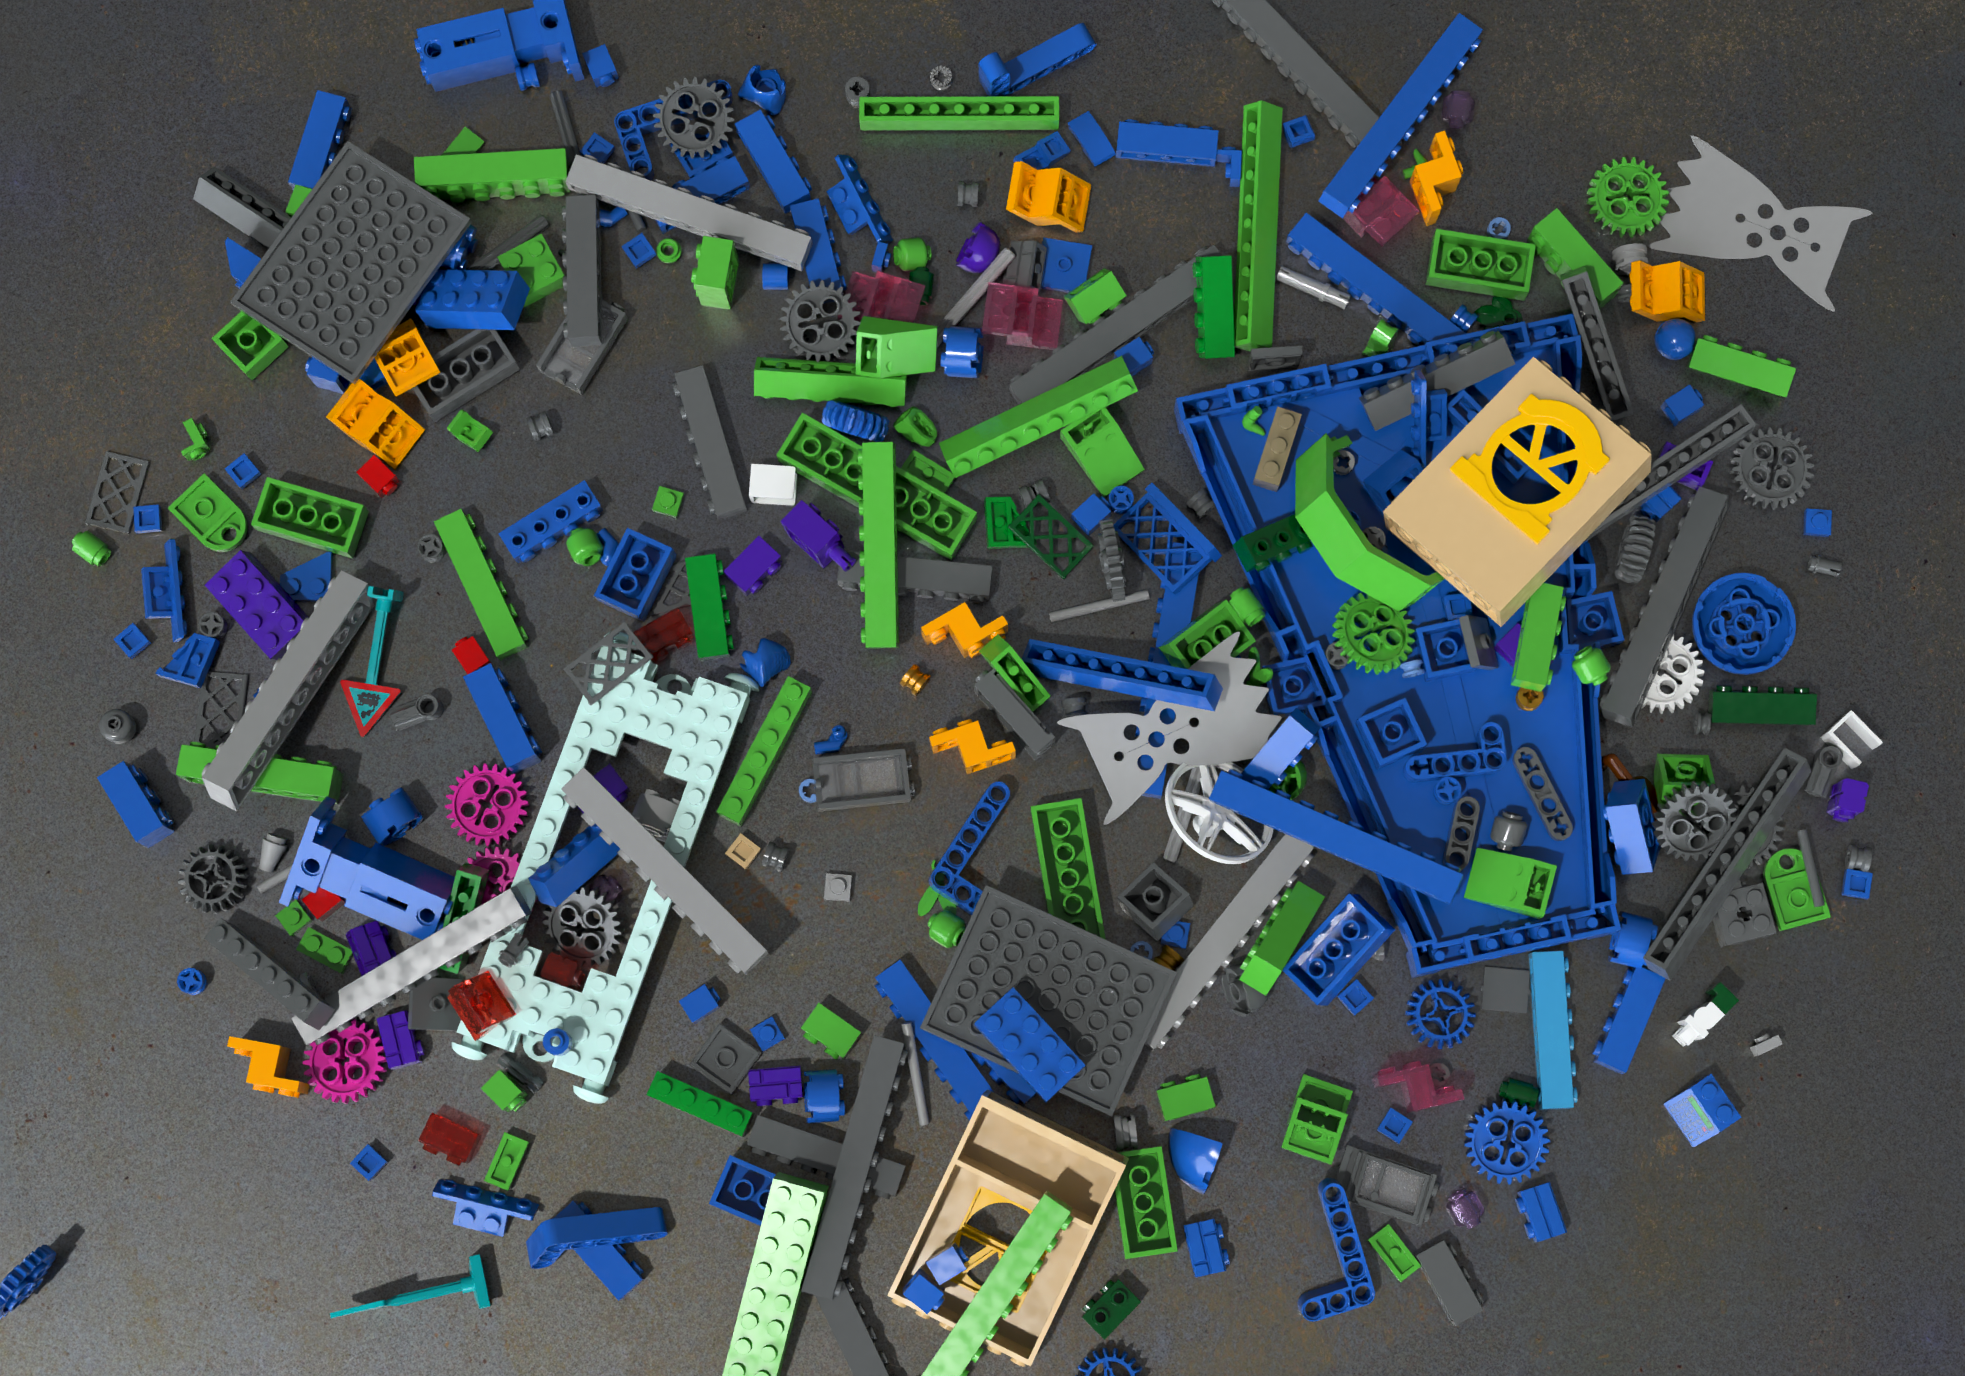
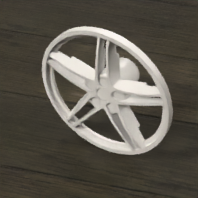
M1232 762L1200 766L1181 764L1169 778L1165 791L1167 813L1179 836L1193 850L1216 862L1240 864L1256 858L1268 846L1274 829L1264 825L1261 840H1259L1237 816L1239 815L1238 813L1209 800L1218 779L1215 767L1227 772L1231 769L1240 774L1243 772V769ZM1195 767L1200 768V782L1204 796L1174 789L1179 777L1183 773ZM1174 805L1182 807V810L1196 814L1193 819V827L1198 833V842L1193 840L1182 827L1176 815ZM1222 829L1239 845L1242 843L1250 852L1238 856H1226L1214 853L1210 849ZM1206 837H1211L1207 847L1204 848L1203 844Z

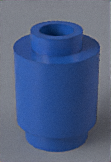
M554 1028L547 1031L544 1035L543 1046L548 1053L554 1056H563L571 1050L572 1038L566 1031ZM559 1037L561 1040L560 1044L556 1047L553 1046V1039Z

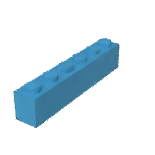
M1563 951L1532 952L1528 956L1537 1088H1539L1538 1108L1539 1110L1574 1108V1103H1577V1088L1572 1087V1077L1576 1075L1575 1062L1571 1061L1570 1050H1574L1573 1035H1569L1568 1024H1572V1011L1567 1009V998H1570V984L1565 983V973L1569 971L1568 958L1564 957Z

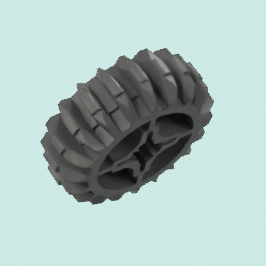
M1634 514L1628 519L1615 562L1614 570L1617 579L1636 584L1642 579L1647 568L1655 536L1656 524L1653 519Z
M209 844L206 852L204 847L201 846L198 848L199 855L194 852L189 854L193 859L191 862L188 860L183 861V864L188 866L187 869H179V873L185 875V878L179 879L178 884L186 885L180 890V893L183 895L188 894L185 901L187 903L193 902L192 908L196 910L201 907L203 913H208L211 907L212 913L218 914L219 905L226 912L228 911V902L233 906L237 905L234 899L235 896L239 898L244 897L239 890L240 888H248L247 884L241 882L243 879L249 878L248 874L241 873L247 866L244 863L238 864L242 857L240 855L233 856L234 850L231 848L225 852V846L219 845L215 849L214 845ZM214 859L205 871H197L203 863ZM223 860L231 868L232 879L223 875V866H221ZM211 875H215L219 879L223 880V882H213L212 885V882H210L206 878H203V876L210 877ZM195 879L203 882L204 898L198 894L195 888ZM229 887L225 894L213 899V896H216L220 888Z

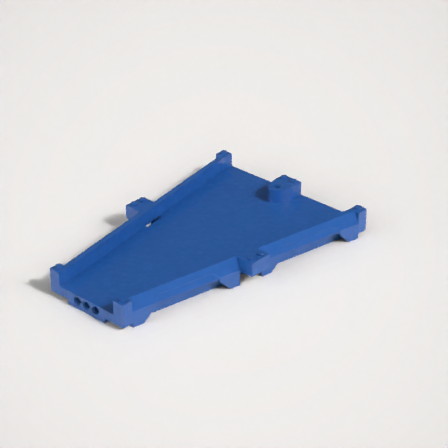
M1573 313L1526 324L1524 321L1425 342V345L1329 366L1322 364L1228 384L1225 388L1176 398L1174 414L1179 434L1184 435L1232 545L1244 535L1294 515L1296 459L1326 433L1329 438L1335 436L1337 439L1347 435L1353 444L1342 450H1346L1354 456L1355 464L1352 471L1346 475L1336 474L1333 471L1336 494L1346 509L1355 510L1361 518L1359 528L1361 530L1368 527H1377L1384 532L1389 556L1422 575L1428 576L1435 573L1436 571L1386 528L1383 510L1372 499L1363 483L1368 476L1401 449L1410 455L1411 449H1414V441L1411 438V426H1414V418L1410 414L1375 431L1369 422L1359 397L1363 396L1364 392L1368 389L1380 388L1386 385L1387 381L1396 376L1403 377L1409 374L1414 367L1419 365L1426 366L1434 362L1433 360L1437 356L1442 354L1449 355L1457 351L1460 345L1469 342L1472 344L1480 340L1483 334L1491 331H1499L1502 334L1515 365L1464 388L1467 393H1471L1479 401V405L1482 408L1533 357L1539 362L1543 360L1548 363L1553 370L1552 372L1560 378L1562 376L1571 383L1572 389L1579 393L1582 369L1581 335H1578ZM1462 390L1448 396L1447 404L1452 399H1454ZM1255 406L1262 409V414L1255 423L1264 429V436L1248 431L1242 425L1244 415ZM1278 406L1300 413L1302 416L1278 490L1274 492L1252 484ZM1448 419L1447 439L1426 442V467L1460 433ZM1535 425L1524 426L1512 432L1516 439L1515 441L1529 451ZM1548 425L1545 430L1539 460L1573 450L1575 445L1565 432L1557 427ZM1338 457L1339 462L1337 466H1344L1345 469L1348 468V458L1342 459ZM1569 461L1548 469L1566 484H1570L1576 473L1578 461ZM1492 464V475L1497 488L1503 495L1515 502L1538 504L1551 500L1560 494L1557 489L1532 468L1513 485ZM1588 540L1581 544L1544 582L1564 587L1562 596H1566V603L1563 612L1559 611L1558 620L1562 621L1559 635H1555L1554 645H1557V653L1554 662L1549 667V669L1553 670L1550 685H1546L1542 690L1544 695L1542 703L1533 711H1524L1518 707L1516 694L1521 687L1511 685L1513 667L1496 651L1495 655L1499 668L1485 670L1470 666L1459 619L1446 622L1443 596L1461 594L1446 579L1415 604L1401 610L1407 611L1403 616L1404 620H1412L1407 628L1415 630L1409 636L1415 640L1409 646L1413 650L1410 654L1406 655L1408 658L1403 663L1422 660L1421 668L1425 669V673L1422 675L1402 678L1404 670L1400 669V666L1397 669L1392 668L1388 673L1382 670L1378 675L1375 674L1374 669L1367 674L1363 665L1357 670V662L1355 661L1347 664L1343 669H1331L1324 653L1330 644L1340 640L1332 636L1338 630L1332 626L1337 620L1334 616L1341 611L1339 608L1351 597L1355 598L1359 593H1362L1365 597L1366 593L1335 577L1314 544H1312L1313 547L1302 554H1299L1298 551L1291 553L1292 557L1281 563H1278L1277 560L1270 562L1271 566L1260 572H1257L1256 569L1246 572L1239 559L1252 592L1264 607L1263 611L1266 615L1263 619L1282 660L1279 663L1262 666V669L1268 667L1273 671L1272 679L1263 684L1264 687L1269 688L1266 698L1270 715L1286 718L1290 716L1295 708H1298L1320 727L1315 734L1318 737L1317 743L1328 763L1352 821L1363 826V832L1370 835L1373 831L1383 834L1387 837V842L1396 845L1397 841L1412 847L1410 852L1419 856L1421 852L1427 853L1436 858L1435 863L1443 866V855L1455 804L1463 797L1475 798L1479 803L1480 811L1468 865L1459 872L1463 874V879L1451 905L1375 873L1408 949L1406 958L1411 978L1582 939L1590 940L1609 936L1621 930L1615 906L1617 903L1615 874L1610 855L1607 853L1606 822L1603 814L1604 791L1598 712L1600 684L1594 686L1593 683L1583 684L1573 670L1572 662L1574 660L1573 655L1581 649L1590 645L1592 648L1600 649L1619 646L1624 641V636L1613 592L1609 591L1592 595L1597 588L1596 568ZM1471 602L1473 616L1487 618L1494 647L1517 623L1522 624L1525 603L1500 627ZM1377 615V618L1383 622V619ZM1354 621L1355 625L1361 628L1360 624ZM1389 626V627L1384 628L1383 630H1385V629H1393V628H1392L1391 626ZM1357 637V638H1354V639H1355V640H1359V639H1362L1363 637ZM1386 638L1387 642H1388L1390 645H1393V643L1391 642V640L1388 639V638ZM1364 645L1365 649L1367 651H1370V648L1367 645ZM1309 653H1314L1332 697L1326 699L1307 655ZM1406 698L1428 745L1419 752L1377 770L1355 723L1362 716ZM1495 722L1502 727L1507 757L1505 766L1495 774L1455 778L1461 785V794L1454 803L1443 805L1435 800L1433 789L1439 780L1410 782L1404 777L1403 767L1411 757L1478 749L1477 733L1485 723ZM1490 729L1484 730L1486 740H1496L1494 731ZM1522 747H1529L1537 754L1572 823V833L1564 841H1555L1549 836L1513 765V755ZM1520 753L1519 763H1525L1528 771L1524 772L1525 776L1532 771L1538 770L1536 766L1532 769L1529 766L1530 755L1525 756L1523 753ZM1487 756V762L1490 766H1499L1500 761L1497 756ZM1465 757L1461 759L1463 768L1467 770L1473 769L1474 763L1470 758ZM1443 760L1435 762V767L1439 772L1444 773L1448 771L1446 762ZM1427 761L1426 767L1418 768L1416 763H1414L1410 771L1413 770L1418 775L1422 769H1429V761ZM1535 775L1530 778L1529 783L1533 789L1539 790L1543 787L1544 782L1540 776ZM1544 799L1541 803V807L1546 813H1552L1555 810L1556 806L1553 800ZM1467 803L1461 804V813L1465 816H1471L1473 813L1472 807ZM1503 811L1520 814L1523 816L1522 820L1527 823L1523 844L1520 847H1513L1512 851L1497 848V842L1490 838L1494 818L1497 815H1502ZM1558 812L1554 817L1547 818L1549 823L1554 819L1557 826L1554 832L1561 833L1564 836V831L1567 828L1565 824L1560 825L1557 821L1558 817H1562L1561 814ZM1456 829L1455 837L1459 841H1466L1467 833L1463 829ZM1476 848L1531 858L1557 866L1544 917L1536 919L1464 898ZM1458 854L1450 855L1449 861L1452 865L1457 867L1462 865V858Z

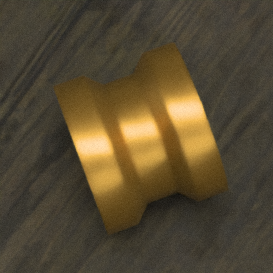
M914 664L903 676L900 684L903 687L910 688L911 693L917 696L927 685L931 676L928 673L923 674L919 666Z
M1520 688L1516 694L1518 707L1524 711L1537 709L1543 701V691L1539 692Z
M1164 945L1162 953L1159 956H1155L1152 961L1175 971L1177 965H1182L1185 960L1172 948Z

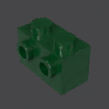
M1119 1279L1115 1283L1109 1280L1100 1290L1103 1295L1097 1301L1092 1298L1081 1309L1084 1312L1082 1318L1104 1340L1141 1303Z

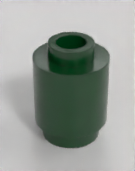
M917 267L914 271L909 272L907 297L912 305L927 306L929 305V300L932 299L934 274L929 272L928 268Z
M1508 1077L1507 1081L1501 1082L1498 1096H1502V1100L1505 1099L1507 1104H1512L1513 1100H1516L1518 1107L1526 1103L1527 1107L1534 1108L1539 1088L1533 1087L1532 1083Z

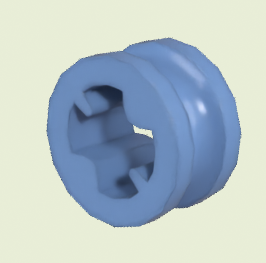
M1502 217L1493 219L1487 228L1488 237L1506 240L1511 231L1510 223ZM1499 225L1503 226L1504 228L1502 231H1505V234L1502 232H1500L1498 235L1495 234V228L1492 227H1498Z
M1413 660L1401 664L1400 669L1404 670L1402 678L1424 674L1425 669L1421 668L1423 661Z
M806 779L799 786L800 797L807 803L816 802V794H812L811 798L806 797L807 793L803 792L805 787L809 788L810 784L814 785V779Z
M1138 941L1132 945L1131 952H1134L1135 948L1138 950V946H1143L1144 951L1149 953L1148 957H1144L1151 960L1153 949L1150 944Z

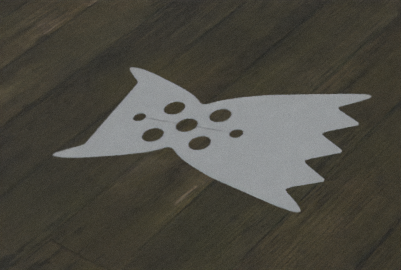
M1691 135V139L1702 157L1700 159L1677 162V165L1688 177L1691 184L1667 189L1669 195L1679 206L1680 211L1659 216L1661 218L1660 223L1667 230L1670 238L1651 243L1648 247L1664 252L1718 259H1750L1768 255L1776 266L1804 293L1827 310L1835 312V308L1825 292L1826 285L1850 223L1873 214V212L1861 208L1839 206H1810L1786 210L1779 199L1753 174L1710 144ZM1762 204L1770 205L1773 208L1772 217L1768 219L1761 218L1758 215L1759 206ZM1743 214L1745 221L1742 223L1737 222L1736 215ZM1797 218H1805L1809 222V229L1806 232L1800 233L1794 229V221ZM1780 225L1785 229L1786 235L1782 240H1775L1771 237L1770 229L1773 226ZM1750 233H1758L1762 237V244L1759 247L1753 248L1747 244L1746 239ZM1818 243L1820 250L1817 252L1812 251L1811 244ZM1786 247H1794L1798 251V257L1795 261L1789 262L1783 258L1782 252Z
M1236 632L1223 640L1188 668L1189 670L1215 674L1223 687L1215 711L1156 700L1149 713L1145 716L1133 713H1103L1072 716L1057 721L1059 725L1077 729L1081 732L1112 799V805L1103 825L1117 819L1144 794L1159 777L1167 763L1178 765L1185 763L1186 765L1200 766L1252 759L1269 741L1270 733L1282 717L1256 712L1258 705L1269 691V688L1250 686L1243 683L1256 660L1230 656L1238 641L1240 632ZM1170 708L1174 710L1176 719L1173 723L1164 724L1160 720L1159 716L1163 709ZM1195 717L1199 720L1197 727L1189 725L1191 718ZM1130 724L1136 725L1140 730L1139 737L1135 740L1126 739L1123 733L1125 727ZM1158 731L1164 735L1165 741L1162 746L1153 747L1150 745L1148 738L1152 732ZM1179 738H1184L1189 742V750L1185 754H1178L1174 751L1173 744ZM1118 751L1124 754V758L1121 761L1114 759V754ZM1145 754L1151 756L1154 762L1152 768L1146 771L1141 770L1137 764L1138 758Z

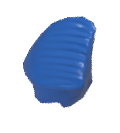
M754 65L749 70L740 87L738 96L754 102L770 115L775 116L780 113L785 102L786 82L781 78L776 69L760 71V65Z
M762 638L756 653L747 650L743 651L742 656L745 659L746 665L740 663V666L759 683V686L763 687L771 677L788 669L791 660L784 646L767 638Z

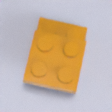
M1445 131L1435 133L1429 149L1433 160L1416 165L1410 179V184L1426 227L1436 224L1442 209L1441 207H1443L1441 196L1455 192L1462 177L1461 175H1463L1461 162L1459 160L1456 161L1453 154L1455 151L1453 140L1451 137L1447 138Z
M1023 161L1014 162L1006 210L1036 226L1061 224L1075 233L1083 232L1091 184L1062 168L1037 170Z
M1640 260L1631 262L1629 277L1632 295L1630 296V305L1633 312L1656 322L1681 317L1694 322L1705 321L1704 272L1681 261L1651 266Z
M412 319L398 325L375 356L379 368L396 397L441 373Z
M361 379L356 384L351 383L326 416L327 419L356 443L373 452L393 469L397 468L425 431L422 426L395 403L376 393Z
M966 602L922 626L921 633L927 645L930 643L936 645L947 638L946 634L950 633L963 657L966 658L970 655L971 658H974L981 654L979 650L997 634L1004 640L1006 639L1008 623L1002 615L980 628Z
M972 719L959 722L957 724L958 727L948 730L947 727L933 731V736L929 737L933 754L958 746L967 775L1016 759V750L1013 742L1007 743L1006 740L998 741L991 745V749H988L979 722H972Z
M229 1036L227 1047L234 1048V1054L251 1057L246 1083L253 1084L254 1090L274 1093L276 1088L279 1089L278 1094L299 1098L300 1093L308 1094L309 1084L285 1079L291 1052L290 1048Z

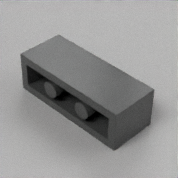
M1440 1240L1415 1254L1414 1257L1421 1265L1420 1268L1452 1325L1457 1326L1482 1312L1481 1304L1484 1301L1477 1289L1472 1291L1467 1282L1471 1278L1465 1267H1459L1454 1259L1458 1255L1450 1242L1446 1244L1444 1240Z

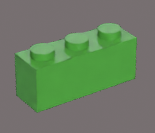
M997 634L979 650L990 666L996 670V673L1005 680L1032 712L1050 697V694L1010 644Z

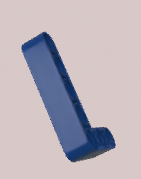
M1079 23L1006 63L1002 61L998 52L988 54L978 64L979 82L987 96H1009L1089 53L1097 44L1085 24Z
M715 80L707 83V87L716 83L714 90L716 93L720 90L727 92L726 96L721 98L722 100L730 99L725 104L726 108L732 104L733 95L728 82L725 80ZM684 94L679 97L678 104L682 109H689L692 106V98L689 95ZM661 99L621 111L614 120L630 171H636L639 167L643 166L647 167L648 171L643 175L645 179L650 181L654 178V169L642 136L662 130V128L654 127L656 123L660 122V119L655 118L653 121H646L644 119L648 114L660 113V109L656 108L655 104H663ZM711 102L705 103L702 107L703 114L707 115L716 112V106ZM693 110L692 114L682 111L674 113L690 120L698 118V112ZM676 118L671 122V126L683 123L684 121ZM629 121L633 123L629 129L621 128L624 122ZM633 144L640 145L639 150L631 152L628 149Z
M994 782L985 790L929 876V885L935 892L971 916L983 891L959 876V874L1009 799L1010 790L1003 782ZM993 788H998L1003 792L1002 800L996 801L992 798L991 790ZM980 809L986 810L989 813V821H980L977 817V811ZM970 830L975 834L976 839L974 843H967L963 839L964 831ZM950 852H958L961 855L962 861L960 864L955 865L950 862ZM937 873L945 874L948 879L947 885L939 886L935 882V875ZM957 888H966L969 892V898L967 900H960L956 895Z
M1331 1177L1325 1178L1319 1183L1318 1194L1344 1280L1305 1292L1299 1297L1297 1303L1300 1312L1305 1319L1312 1322L1366 1306L1375 1297L1374 1286L1345 1190L1336 1179ZM1337 1187L1335 1196L1326 1197L1325 1193L1328 1188ZM1340 1211L1345 1212V1216L1342 1221H1333V1216L1335 1215V1213ZM1344 1237H1352L1350 1245L1346 1247L1340 1245ZM1351 1262H1360L1357 1270L1348 1271V1266ZM1367 1286L1365 1294L1362 1296L1355 1295L1358 1287ZM1342 1294L1340 1302L1336 1304L1330 1303L1333 1295ZM1309 1302H1317L1315 1310L1311 1312L1305 1311V1307Z
M653 1207L549 1219L540 1223L526 1241L530 1267L532 1269H540L552 1265L564 1250L656 1240L665 1237L668 1232L663 1208Z

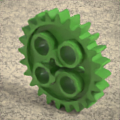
M1622 157L1620 164L1613 159L1610 163L1611 168L1607 164H1603L1602 172L1597 170L1594 175L1596 179H1591L1589 183L1593 188L1587 190V194L1593 197L1588 198L1586 203L1594 205L1590 209L1589 214L1597 213L1594 222L1602 220L1604 223L1601 229L1603 230L1607 226L1611 227V235L1616 230H1619L1620 238L1623 237L1625 232H1628L1630 238H1633L1636 230L1640 236L1645 233V228L1652 231L1654 228L1653 223L1658 225L1661 221L1659 216H1664L1666 210L1662 207H1667L1669 203L1668 200L1663 199L1669 194V191L1662 190L1666 185V181H1658L1661 172L1653 174V165L1646 169L1645 160L1640 165H1637L1635 157L1632 158L1630 163H1627L1626 158ZM1633 181H1641L1644 188L1635 187ZM1608 183L1617 184L1619 186V190H1611L1608 186ZM1636 205H1644L1647 208V212L1638 211ZM1611 207H1619L1622 210V214H1614Z
M1359 593L1355 598L1351 597L1339 608L1341 611L1334 616L1337 620L1332 624L1338 630L1332 636L1340 639L1335 644V647H1343L1344 650L1340 655L1348 654V664L1355 661L1357 662V670L1363 665L1367 674L1374 669L1375 674L1378 675L1382 670L1388 673L1392 668L1397 669L1401 663L1407 660L1408 657L1406 655L1410 654L1413 650L1409 646L1415 642L1409 636L1415 630L1407 628L1412 620H1404L1403 616L1407 613L1406 610L1399 612L1368 594L1364 597L1362 593ZM1377 615L1383 619V622L1377 618ZM1354 621L1358 622L1361 628L1357 627ZM1389 626H1391V627L1393 628V629H1385V630H1383L1384 628L1389 627ZM1357 637H1363L1362 639H1359V640H1355V639H1354V638H1357ZM1386 638L1390 639L1393 645H1390ZM1364 645H1367L1370 648V651H1367Z

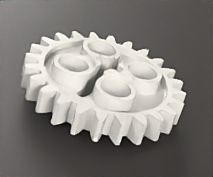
M1673 634L1641 709L1647 704L1650 705V713L1654 711L1655 707H1659L1660 714H1663L1665 707H1668L1669 711L1674 713L1675 705L1680 709H1684L1683 700L1691 704L1693 701L1691 694L1698 695L1699 689L1695 686H1702L1703 680L1697 677L1703 676L1704 670L1697 668L1702 666L1703 660H1695L1699 652H1690L1692 643L1684 646L1682 644L1684 637H1680L1675 641ZM1681 664L1685 667L1686 671L1678 673L1673 669V665ZM1662 669L1666 671L1662 676L1657 675ZM1676 681H1681L1682 684L1679 685L1676 683ZM1668 685L1673 689V693L1665 694L1660 690V687Z

